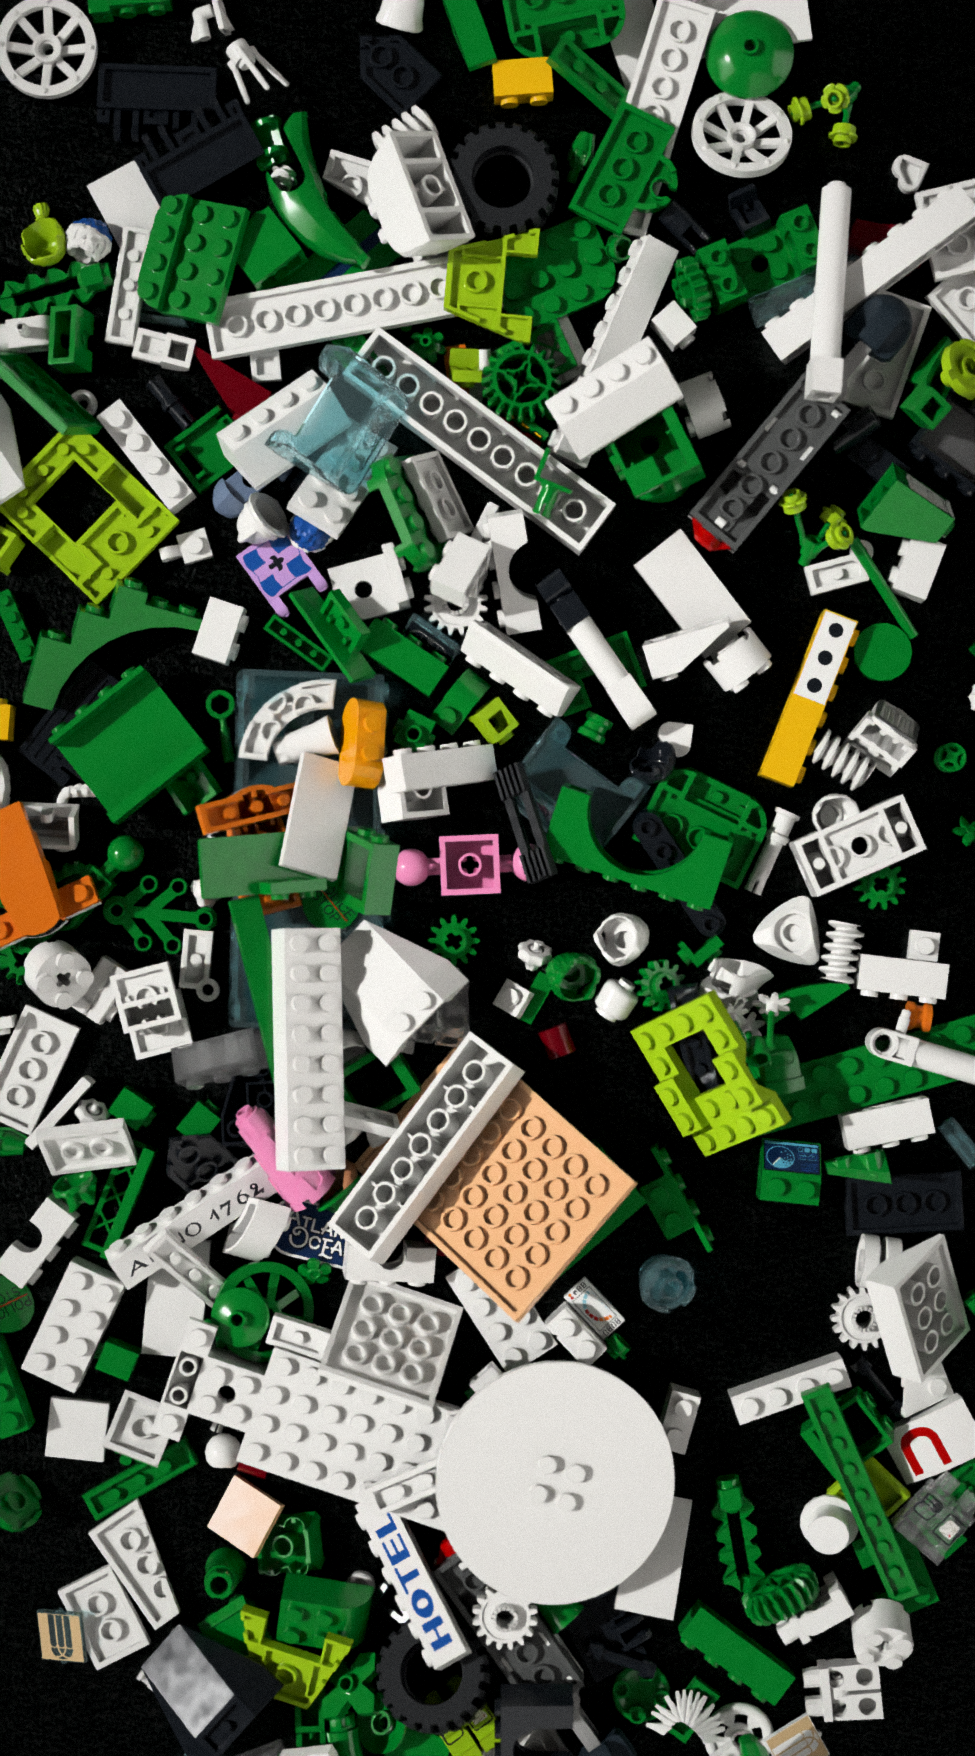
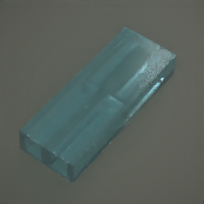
M951 1116L937 1129L966 1166L971 1169L975 1166V1144L954 1117Z

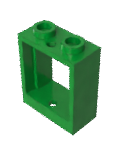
M359 827L358 832H346L337 900L363 915H390L400 845L390 841L389 836L376 834L375 829Z
M369 1049L353 1057L343 1064V1078L377 1057ZM402 1052L395 1057L390 1065L405 1088L372 1108L387 1112L421 1091L422 1083ZM344 1082V1101L358 1104Z
M857 1385L837 1399L841 1411L857 1402L880 1432L858 1447L864 1462L894 1442L893 1430H895L892 1421L887 1415L884 1414L882 1416L875 1408L877 1404L868 1391L863 1392ZM809 1418L802 1423L800 1435L837 1481L812 1420Z

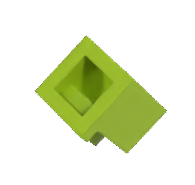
M6 525L5 528L0 526V572L6 575L10 574L11 570L9 568L25 546L24 542L20 539L22 534L9 525Z
M499 697L488 700L467 717L470 723H474L489 744L497 742L500 745L504 744L514 736L512 730L519 725ZM489 720L494 721L495 728L492 726Z

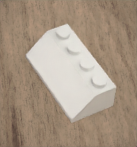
M647 336L545 401V404L581 462L677 402L684 395L650 337Z
M311 369L216 433L223 455L258 491L349 429L352 424L330 387Z
M472 620L469 624L460 650L467 655L466 661L477 668L483 666L491 671L489 676L502 685L507 682L515 688L513 690L515 695L524 701H528L529 698L538 704L537 710L547 717L552 718L553 715L556 717L563 716L580 690V685L487 621Z

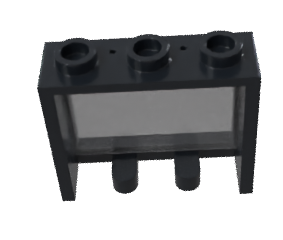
M951 387L946 401L953 408L933 430L920 427L907 446L911 448L910 454L920 462L928 461L935 467L933 471L944 480L950 478L958 484L956 488L960 493L971 498L972 496L975 497V401L971 400L968 402Z

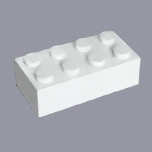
M79 1256L74 1257L69 1263L21 1369L75 1393L87 1373L97 1347L126 1289L118 1276Z

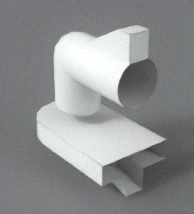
M212 0L213 8L210 4L194 9L192 13L194 25L191 35L193 44L211 39L207 19L216 16L218 28L225 36L230 35L231 31L235 30L226 15L222 0Z

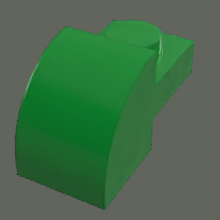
M468 668L449 689L443 700L430 715V718L453 735L484 697L491 685Z

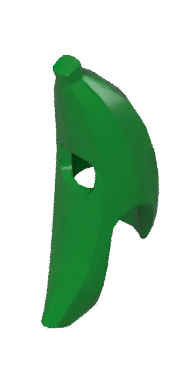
M307 112L293 113L286 121L283 129L304 170L305 179L296 190L282 191L277 187L267 171L266 181L273 204L289 231L307 249L324 259L342 264H358L362 269H366L371 261V257L362 249L339 217L328 206L327 194L318 173L310 145Z

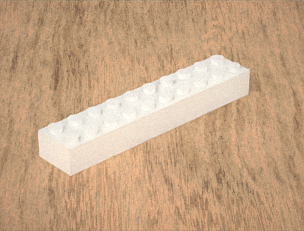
M377 326L342 373L344 381L515 509H521L523 515L578 556L615 508L616 504L549 454L540 477L570 488L573 492L572 494L566 492L558 494L550 518L542 516L546 503L543 504L540 514L533 512L532 509L542 489L541 482L534 480V476L545 450L379 326ZM373 350L378 356L375 360L370 356ZM369 359L371 361L370 369H361L365 360ZM384 365L390 374L384 376L379 366ZM358 370L370 386L355 376ZM378 384L387 385L378 392L372 389Z

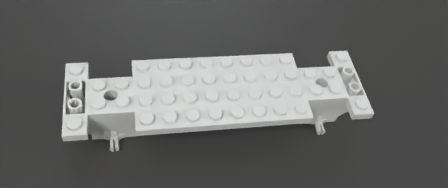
M190 1316L151 1433L179 1442L189 1414L213 1422L210 1430L215 1432L217 1424L219 1426L216 1433H222L224 1426L245 1432L236 1458L237 1462L372 1507L365 1487L439 1456L447 1430L461 1408L435 1399L431 1413L318 1375L317 1371L320 1360L274 1346L269 1364L246 1360L231 1350L218 1348L217 1346L211 1348L218 1326ZM222 1386H231L235 1390V1397L230 1399L223 1397L220 1393V1388ZM435 1493L388 1512L444 1531L437 1508Z

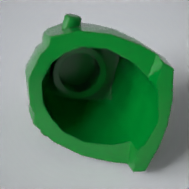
M774 1034L775 1049L770 1051L772 1059L767 1065L753 1067L748 1063L746 1056L748 1069L760 1086L775 1091L777 1095L789 1094L805 1089L803 1071L796 1050L788 1035Z

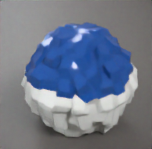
M82 218L81 220L74 221L66 231V251L70 256H74L78 262L89 265L98 262L111 252V241L113 238L105 222L93 218Z
M294 515L290 519L288 525L289 539L295 548L301 549L306 553H317L326 549L325 547L333 541V537L299 516Z

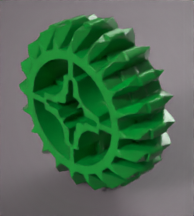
M521 342L519 349L515 350L514 346L510 343L507 346V353L499 348L497 350V358L491 356L488 359L490 366L483 368V374L486 377L481 379V385L487 387L483 390V397L490 398L487 404L489 408L498 405L496 415L500 416L503 412H506V420L508 422L512 420L513 415L518 416L517 421L520 424L523 423L524 416H527L530 422L535 421V412L543 418L546 415L545 408L548 409L545 401L559 393L556 389L560 388L562 384L561 380L557 379L560 375V370L552 368L555 364L554 358L545 360L547 354L545 350L539 354L535 353V344L530 347V350H525V344ZM522 364L521 367L516 370H511L508 368L506 371L504 370L506 367L510 365ZM531 367H534L542 375L545 384L540 383V380L531 374ZM526 373L524 387H520L517 393V383L519 379H522L523 374ZM497 381L503 383V386L511 391V400L501 392ZM526 396H539L533 401L520 403L521 399Z
M793 1563L790 1566L785 1565L783 1568L767 1573L765 1578L759 1580L751 1588L746 1589L741 1599L744 1611L753 1624L769 1626L772 1623L777 1624L782 1620L786 1621L789 1617L796 1616L798 1612L804 1611L805 1607L812 1605L813 1600L817 1599L821 1589L818 1578L809 1565Z

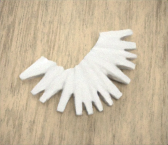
M682 1689L681 1696L679 1690L675 1691L676 1705L666 1695L664 1699L670 1710L656 1704L655 1707L659 1712L651 1711V1714L658 1718L661 1723H646L647 1727L663 1736L672 1729L675 1722H683L698 1734L703 1744L725 1742L726 1740L725 1737L716 1735L725 1731V1726H718L724 1722L723 1720H717L721 1714L716 1713L709 1716L715 1707L714 1703L701 1711L708 1697L703 1695L699 1699L700 1692L697 1691L692 1699L693 1690L691 1689L688 1696L686 1689Z

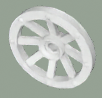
M25 0L8 12L0 24V67L14 87L31 97L56 99L73 93L90 77L97 60V39L87 16L77 6L67 0ZM43 10L44 33L39 34L25 18L27 15ZM53 10L65 13L71 17L57 36L54 35ZM17 24L32 39V45L9 41L11 33ZM80 26L85 36V44L63 46L75 29ZM48 49H53L52 54L45 55ZM8 52L35 57L14 70L10 63ZM84 55V59L77 71L70 67L63 60V57ZM43 65L41 85L33 84L23 79ZM57 66L69 79L59 84L51 85L53 67Z
M723 92L709 98L699 107L693 120L691 137L699 157L714 170L732 177L753 178L774 171L784 162L792 142V127L787 115L772 100L766 97L739 99ZM728 106H744L740 122L734 123L727 109ZM753 108L768 116L755 127L749 124ZM717 111L726 131L706 121L707 118ZM774 125H776L780 134V138L756 139ZM704 132L722 142L708 144ZM755 149L777 150L766 158ZM729 152L732 155L731 160L720 156L718 153ZM747 156L754 162L741 163L740 158Z

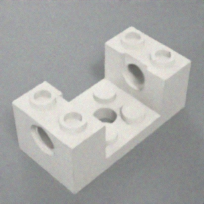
M903 794L893 796L868 807L865 811L788 843L811 897H819L927 849ZM856 837H862L867 842V849L863 854H856L852 850L851 844Z

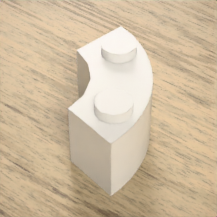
M249 1197L241 1216L229 1226L222 1253L252 1261L268 1258L282 1232H286L290 1227L291 1208Z

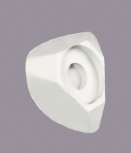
M798 896L774 909L756 928L753 934L755 944L769 954L789 962L803 965H814L817 963L820 956L819 933L811 900L806 896Z

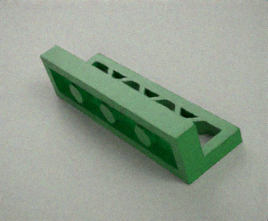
M134 1138L132 1140L135 1147L143 1150L137 1165L125 1166L121 1170H119L120 1167L112 1168L81 1244L100 1252V1257L106 1260L104 1251L109 1249L113 1242L122 1239L159 1149ZM127 1171L130 1177L128 1188L118 1192L114 1183L116 1175ZM112 1188L114 1195L108 1197L109 1192ZM116 1198L119 1210L116 1217L108 1220L103 1207L105 1202ZM101 1215L103 1222L97 1224L99 1217ZM105 1225L109 1235L104 1246L91 1241L94 1230Z

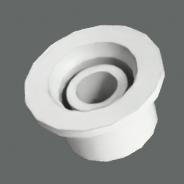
M824 1494L814 1497L804 1506L800 1516V1528L804 1537L816 1551L823 1554L832 1555L839 1553L854 1541L858 1533V1526L847 1500L836 1495Z

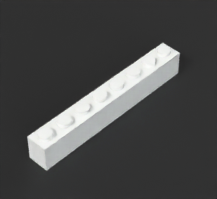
M960 184L954 188L950 185L943 189L937 195L938 200L930 206L925 204L919 207L912 214L913 218L904 225L902 223L897 224L888 231L886 239L879 244L877 242L870 244L863 250V256L855 262L852 260L847 262L843 322L851 317L856 309L869 297L882 294L975 224V204ZM814 293L806 299L801 297L789 306V312L782 317L779 315L773 317L765 324L766 329L761 332L784 365L811 346Z
M651 235L639 237L632 242L628 250L629 260L617 276L616 282L618 286L615 293L609 296L605 304L606 314L603 321L601 320L594 330L593 336L595 340L592 347L588 348L582 358L583 368L580 375L574 378L572 384L641 341L679 252L678 250ZM557 426V429L551 432L547 441V445L551 448L550 455L575 469L586 468L591 456L580 462L560 427Z

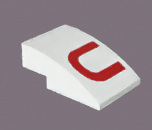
M958 1393L893 1423L895 1430H893L894 1442L887 1446V1449L906 1484L937 1475L975 1458V1421Z

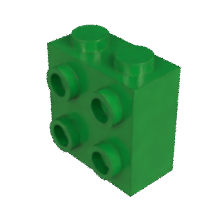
M268 206L264 210L254 213L248 221L236 264L257 291L272 289L307 263L308 259L300 245Z

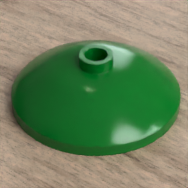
M746 10L734 13L723 19L714 28L708 39L705 52L707 71L714 84L732 97L757 99L767 96L785 82L791 71L794 60V46L791 35L781 21L766 12ZM747 44H753L755 49L748 51L744 47Z

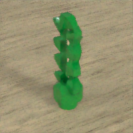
M73 261L70 263L68 273L53 267L47 270L45 278H40L36 274H29L24 284L6 281L5 289L0 296L1 310L12 315L15 319L27 317L32 310L38 315H47L50 305H70L74 296L86 305L90 303L95 293L110 289V286L114 285L115 277L109 262H97L86 265ZM77 278L81 287L56 296L45 297L35 302H28L21 306H17V302L14 299V295L18 296L28 291L42 289L45 286L63 283L69 279Z
M723 1474L715 1479L717 1500L711 1508L712 1517L722 1521L715 1530V1535L718 1542L725 1544L719 1550L720 1562L728 1565L723 1575L724 1585H731L740 1592H745L746 1589L751 1588L759 1580L765 1578L763 1569L755 1562L761 1555L760 1548L757 1543L750 1541L757 1535V1526L746 1518L754 1511V1506L743 1495L739 1475ZM739 1511L750 1574L740 1573V1576L737 1577L727 1513L733 1514Z

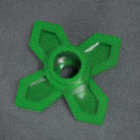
M375 1652L360 1653L351 1667L343 1658L336 1671L328 1679L335 1687L322 1699V1718L329 1721L343 1719L351 1706L358 1715L363 1717L379 1714L380 1696L375 1693L372 1681L378 1675L376 1667L377 1663H381V1656Z

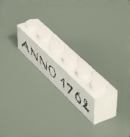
M255 1154L240 1159L233 1168L225 1173L217 1174L207 1185L199 1190L191 1191L184 1200L174 1206L165 1208L158 1217L148 1223L139 1225L132 1234L124 1239L116 1240L110 1245L109 1249L104 1251L109 1265L127 1290L162 1268L144 1252L143 1247L164 1227L191 1249L240 1217L249 1197L266 1200L277 1193L276 1189L267 1179L269 1176L255 1159Z

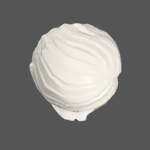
M616 913L610 915L601 923V926L593 934V938L606 960L612 965L620 967L631 963L640 956L649 943L650 934L647 924L638 916L628 913ZM603 931L605 933V942L601 935Z

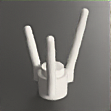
M244 38L237 39L227 47L226 54L230 58L227 65L234 74L245 104H250V99L239 68L241 71L250 69L265 90L270 88L265 78L254 65L256 60L285 87L289 86V82L259 54L254 45L249 46Z

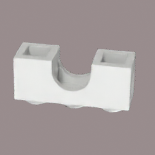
M52 1193L29 1220L41 1231L42 1242L40 1246L29 1248L18 1240L13 1242L0 1258V1273L21 1289L27 1283L33 1285L43 1273L40 1267L44 1261L48 1260L51 1262L61 1248L57 1245L64 1236L69 1239L79 1226L75 1221L80 1214L76 1211L69 1213L68 1205L61 1199H56Z
M345 1240L342 1272L345 1279L349 1280L352 1284L363 1285L367 1281H379L381 1285L393 1286L396 1285V1282H408L410 1286L422 1287L425 1286V1283H434L437 1248L434 1244L425 1243L424 1240H403L401 1255L396 1260L385 1262L382 1265L369 1260Z

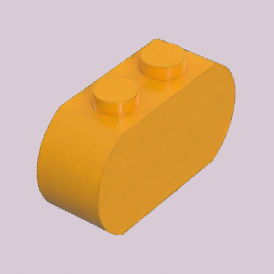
M351 698L345 706L341 724L338 773L342 785L374 789L381 779L387 713L386 707L382 702Z

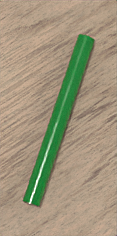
M855 536L853 543L849 545L903 632L906 633L909 640L913 639L919 634L860 539L858 536Z

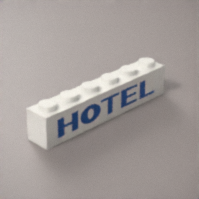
M361 1503L356 1504L355 1507L358 1511V1514L355 1515L360 1528L363 1531L367 1530L371 1538L368 1544L376 1558L380 1556L384 1567L381 1569L383 1576L389 1585L393 1583L398 1593L395 1595V1600L402 1612L406 1611L411 1620L408 1623V1627L416 1640L420 1639L424 1647L421 1653L426 1664L429 1667L433 1666L435 1670H443L471 1654L472 1651L406 1518L391 1513L376 1517L373 1507Z

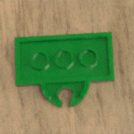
M622 101L568 206V210L621 237L633 211L644 214L655 213L667 207L671 203V199L667 196L660 197L655 195L653 186L662 182L669 187L670 191L676 192L677 170L672 161L663 155L676 128Z

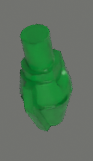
M580 131L568 152L567 163H569V171L565 180L566 183L576 186L580 172H583L584 168L588 167L593 158L596 135L585 131Z
M0 1127V1156L23 1155L27 1148L25 1140L28 1137L13 1128Z

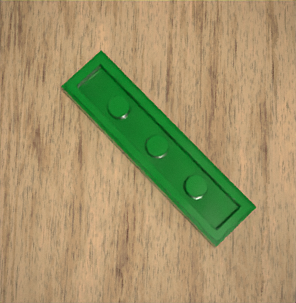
M184 1436L179 1442L175 1441L166 1446L158 1468L143 1462L136 1463L83 1493L82 1497L95 1520L98 1521L197 1465L199 1459L186 1436Z

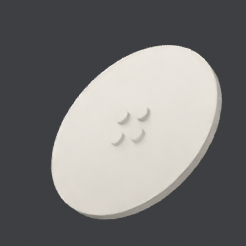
M565 1360L541 1361L516 1367L497 1376L475 1392L460 1409L447 1430L441 1445L435 1476V1494L440 1520L450 1544L465 1566L481 1581L504 1595L529 1603L545 1605L569 1604L596 1597L611 1590L631 1576L646 1561L660 1540L670 1516L675 1489V1470L669 1441L663 1426L647 1402L632 1387L613 1374L592 1365Z

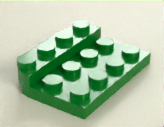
M502 0L510 40L515 49L527 58L550 56L560 39L564 36L569 38L581 50L609 44L620 34L626 17L624 0Z
M189 194L166 196L156 213L140 269L137 288L139 297L150 307L165 316L219 326L250 211L243 207L194 199Z
M578 215L540 232L538 258L507 256L502 301L504 313L532 316L531 330L533 331L556 318L560 320L592 305L597 304L598 306L602 304L613 289L616 269L614 262H611V259L606 255L604 243L595 223Z
M390 453L369 465L372 469V479L367 481L369 492L381 491L402 544L393 548L397 557L405 556L413 565V572L415 573L431 571L434 564L440 565L444 558L442 552L448 541L439 544L437 538L433 536L429 520L425 512L418 505L415 490L405 477V469L401 462L414 455L394 457Z
M675 767L672 774L665 781L658 782L656 790L646 808L657 812L661 816L686 856L697 847L706 829L734 838L720 882L738 890L767 831L765 810L757 799L697 769ZM634 833L632 839L640 842Z

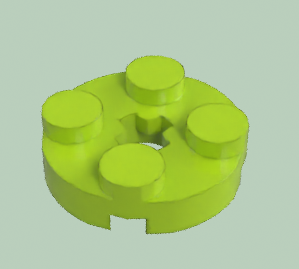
M961 339L944 349L941 360L943 371L940 374V378L945 386L952 387L962 397L973 400L975 399V342L970 339Z

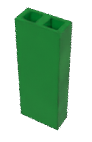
M539 971L529 988V991L534 993V996L520 1018L530 1025L551 991L547 983L546 974Z

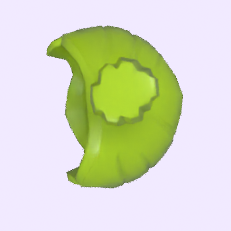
M45 202L33 205V213L36 217L35 222L21 233L23 241L21 249L30 263L42 267L58 263L64 257L67 250L65 232L56 219L48 217L50 209Z

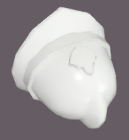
M254 492L250 494L237 519V541L239 543L261 544L269 540L274 541L277 538H285L289 534L286 516L278 500L265 493Z

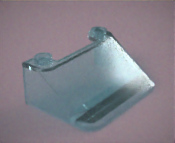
M326 344L319 357V369L330 378V381L296 435L288 430L278 429L269 436L264 445L338 492L352 494L363 482L371 469L369 465L375 462L403 417L408 401L402 390L349 347Z
M555 717L521 762L523 763L544 831L546 833L548 831L562 785L568 782L593 791L591 821L597 839L605 848L636 809L651 786L635 777L626 778L619 787L565 747L571 738V730L563 720ZM520 795L515 798L519 812L528 818Z

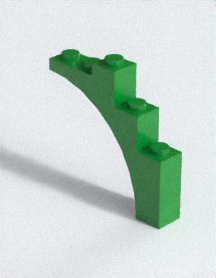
M126 577L125 580L117 578L109 610L105 611L103 606L96 603L79 604L70 637L66 636V633L59 629L49 628L48 631L41 629L23 692V703L52 711L61 688L73 670L89 654L111 640L130 632L144 629L178 627L199 631L202 622L200 612H196L197 609L187 604H180L179 607L170 605L168 600L158 596H151V599H148L147 587L142 585L143 582L132 577Z

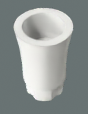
M329 715L302 728L285 733L284 736L277 737L272 745L280 766L299 763L300 755L304 751L322 757L340 754L339 737Z

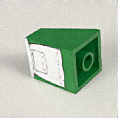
M894 463L890 465L857 508L860 528L865 531L937 543L941 536L946 537L955 524L953 522L955 518L950 502Z

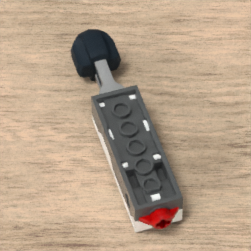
M885 294L869 297L845 323V333L853 340L856 346L843 361L842 392L834 403L804 400L806 373L804 372L689 513L688 517L693 523L694 539L708 551L729 550L731 553H734L851 411L841 401L847 394V379L864 358L869 355L881 363L891 362L906 344L912 332L913 320L909 308L902 300L893 295Z
M446 1537L440 1543L438 1557L434 1559L433 1574L477 1635V1629L480 1625L476 1626L472 1623V1618L477 1616L472 1612L473 1605H480L477 1601L478 1593L486 1594L485 1587L487 1584L477 1578L465 1566ZM538 1609L537 1613L532 1615L537 1618V1626H530L533 1629L532 1637L523 1635L524 1645L514 1641L513 1650H509L507 1643H503L501 1649L497 1650L495 1641H492L489 1645L485 1644V1634L478 1637L510 1684H573V1731L584 1745L575 1753V1756H638L636 1750L619 1727L598 1731L580 1706L579 1689L585 1685L583 1669L557 1633H552ZM501 1610L497 1616L507 1620L512 1617V1613L507 1610Z

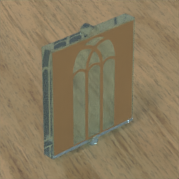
M62 1608L57 1610L38 1609L37 1619L42 1659L61 1661L62 1664L66 1662L86 1663L88 1660L82 1612L63 1611Z

